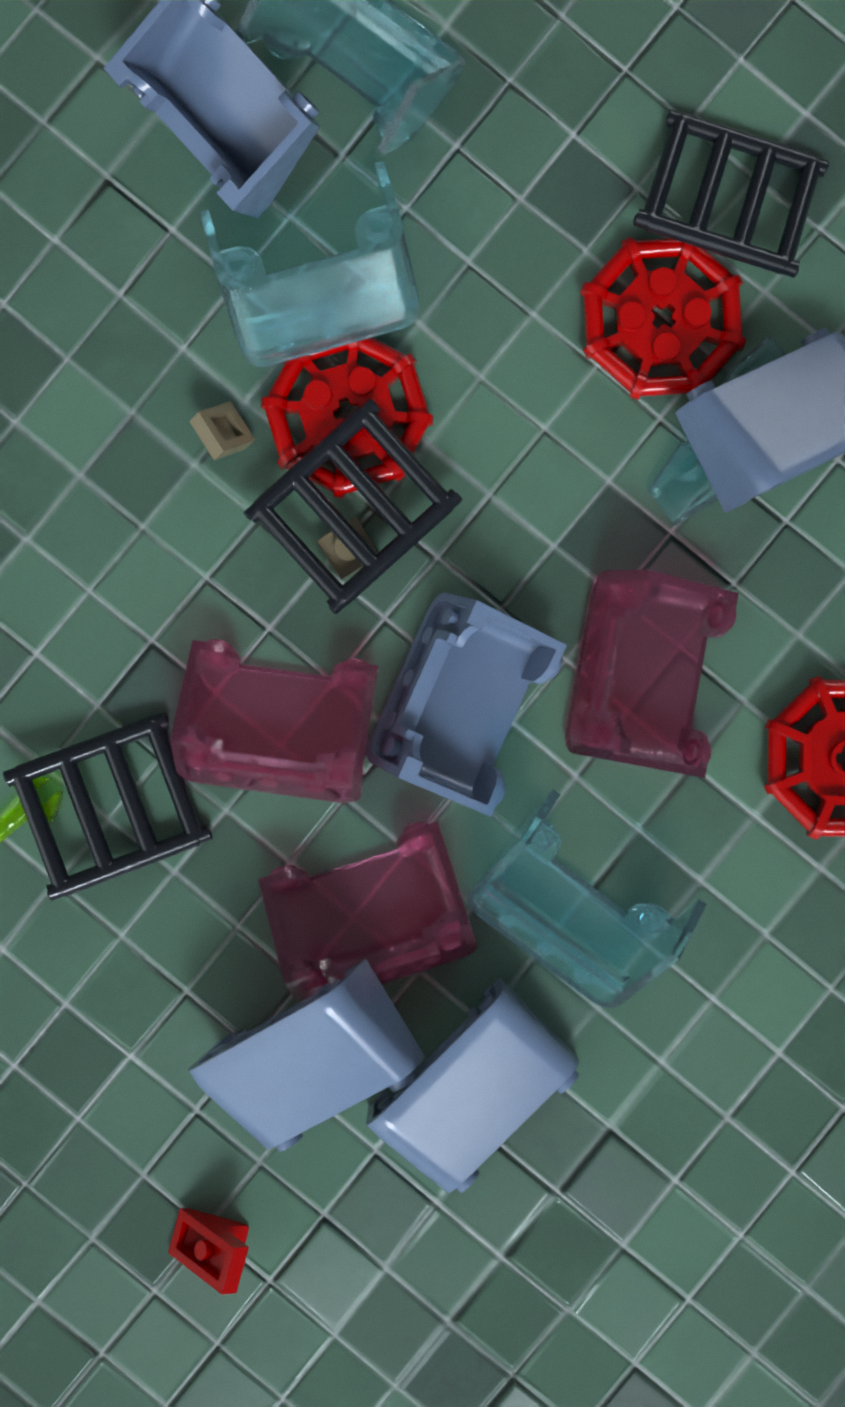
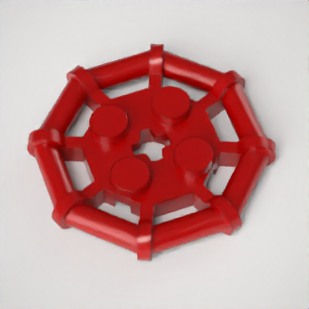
M628 237L622 240L620 249L592 280L582 284L580 295L584 297L586 347L583 349V352L587 359L592 358L630 392V398L639 400L640 396L687 394L696 387L711 381L737 351L744 350L746 339L742 336L740 286L743 285V281L740 275L734 276L704 249L670 238L634 240L633 237ZM678 257L674 269L661 267L656 270L647 271L642 259ZM690 261L716 286L704 291L684 273L687 262ZM630 266L635 276L633 282L621 295L609 292L607 289ZM722 297L724 331L713 329L710 326L711 307L709 303ZM602 305L615 309L617 322L616 334L605 338ZM655 308L660 310L669 309L672 312L671 320L674 322V325L671 328L666 324L661 325L659 328L655 327L652 323L655 319V314L652 310ZM703 341L717 345L703 363L695 369L689 357ZM619 345L623 347L640 363L638 373L632 370L611 349ZM659 364L677 365L682 376L647 377L650 367H655Z
M351 325L350 330L300 345L297 342L289 347L291 352L267 397L261 398L260 408L265 410L279 456L277 464L282 470H287L294 466L344 420L343 418L335 419L334 412L340 410V403L349 401L351 406L358 405L360 407L371 398L380 409L377 415L391 430L394 424L408 425L400 440L413 454L427 428L433 426L434 416L429 414L415 368L417 363L415 357L411 353L407 355L362 332L361 327ZM348 350V359L345 364L320 371L312 362V360ZM359 351L389 366L391 370L380 377L369 368L359 366ZM304 368L312 379L305 387L300 402L286 400L300 372ZM398 379H400L409 412H397L394 409L388 388ZM285 413L299 414L307 438L297 446L294 445ZM365 428L343 446L355 460L375 455L382 464L364 469L377 484L394 479L399 482L405 477L404 471ZM321 466L309 477L313 483L332 492L334 498L343 499L344 494L357 491L337 467L336 473H333Z
M819 675L809 679V685L773 720L768 719L764 727L768 730L767 783L763 785L767 794H772L807 830L806 835L815 840L820 836L845 837V818H830L835 805H845V771H843L842 764L836 762V755L842 753L843 746H845V712H837L831 699L845 698V680L822 679ZM816 703L819 704L823 716L811 724L805 733L791 728ZM787 738L799 743V771L786 776ZM804 782L809 790L821 799L816 813L791 786Z

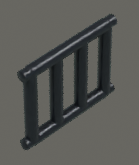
M673 109L669 110L666 117V126L670 127L645 208L644 210L639 209L638 213L634 216L633 225L749 265L795 278L799 272L800 261L795 260L812 197L818 177L824 176L829 167V161L701 117ZM687 134L713 142L689 223L662 215ZM731 149L757 157L733 238L706 230ZM774 163L801 171L777 253L751 244Z
M371 398L353 411L244 511V515L250 521H253L255 524L260 521L327 595L329 599L326 602L334 614H338L344 607L354 601L462 502V497L453 489H450L448 492L377 415L380 409ZM363 428L366 429L433 503L413 522L408 519L343 447ZM327 460H331L398 534L378 554L309 479ZM294 490L363 565L343 585L274 510Z
M165 712L22 763L3 772V778L8 786H15L51 884L46 885L47 895L51 901L96 886L195 848L213 839L210 829L206 825L201 826L165 730L170 728L168 725L169 718ZM146 737L149 738L184 831L157 842L122 749V746ZM103 753L140 848L114 859L77 764ZM60 770L95 866L72 875L67 873L33 779Z

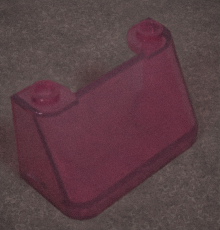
M606 570L601 572L593 583L587 608L565 728V743L568 750L573 754L705 778L707 765L711 758V746L705 732L693 729L691 726L707 638H720L733 627L736 620V606L739 593L651 570Z
M217 639L206 642L192 640L170 738L178 775L189 781L201 784L330 802L350 803L359 800L363 787L379 666L368 664L360 659H347L333 667L331 677L241 664L239 654L225 641Z
M438 821L430 824L427 822L411 824L403 829V834L397 839L396 845L398 849L310 877L305 870L297 869L294 865H285L271 871L269 876L258 879L284 984L298 1002L312 996L321 986L327 983L331 984L338 979L341 980L345 976L344 971L365 958L382 985L459 960L472 954L477 949L476 938Z

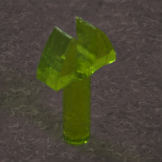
M52 777L33 779L36 790L49 782ZM57 791L45 804H42L49 823L54 820L63 799V791ZM20 800L19 804L0 819V843L27 821Z

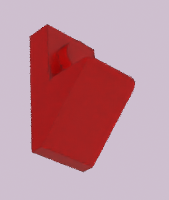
M180 1208L168 1253L221 1295L237 1293L249 1246L245 1244L249 1226L238 1221L194 1209Z

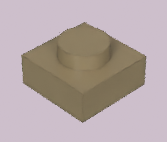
M231 401L199 411L189 421L214 461L245 450L255 441V438Z
M356 516L348 520L353 528L378 554L377 549ZM332 531L316 540L341 581L355 574L363 567Z

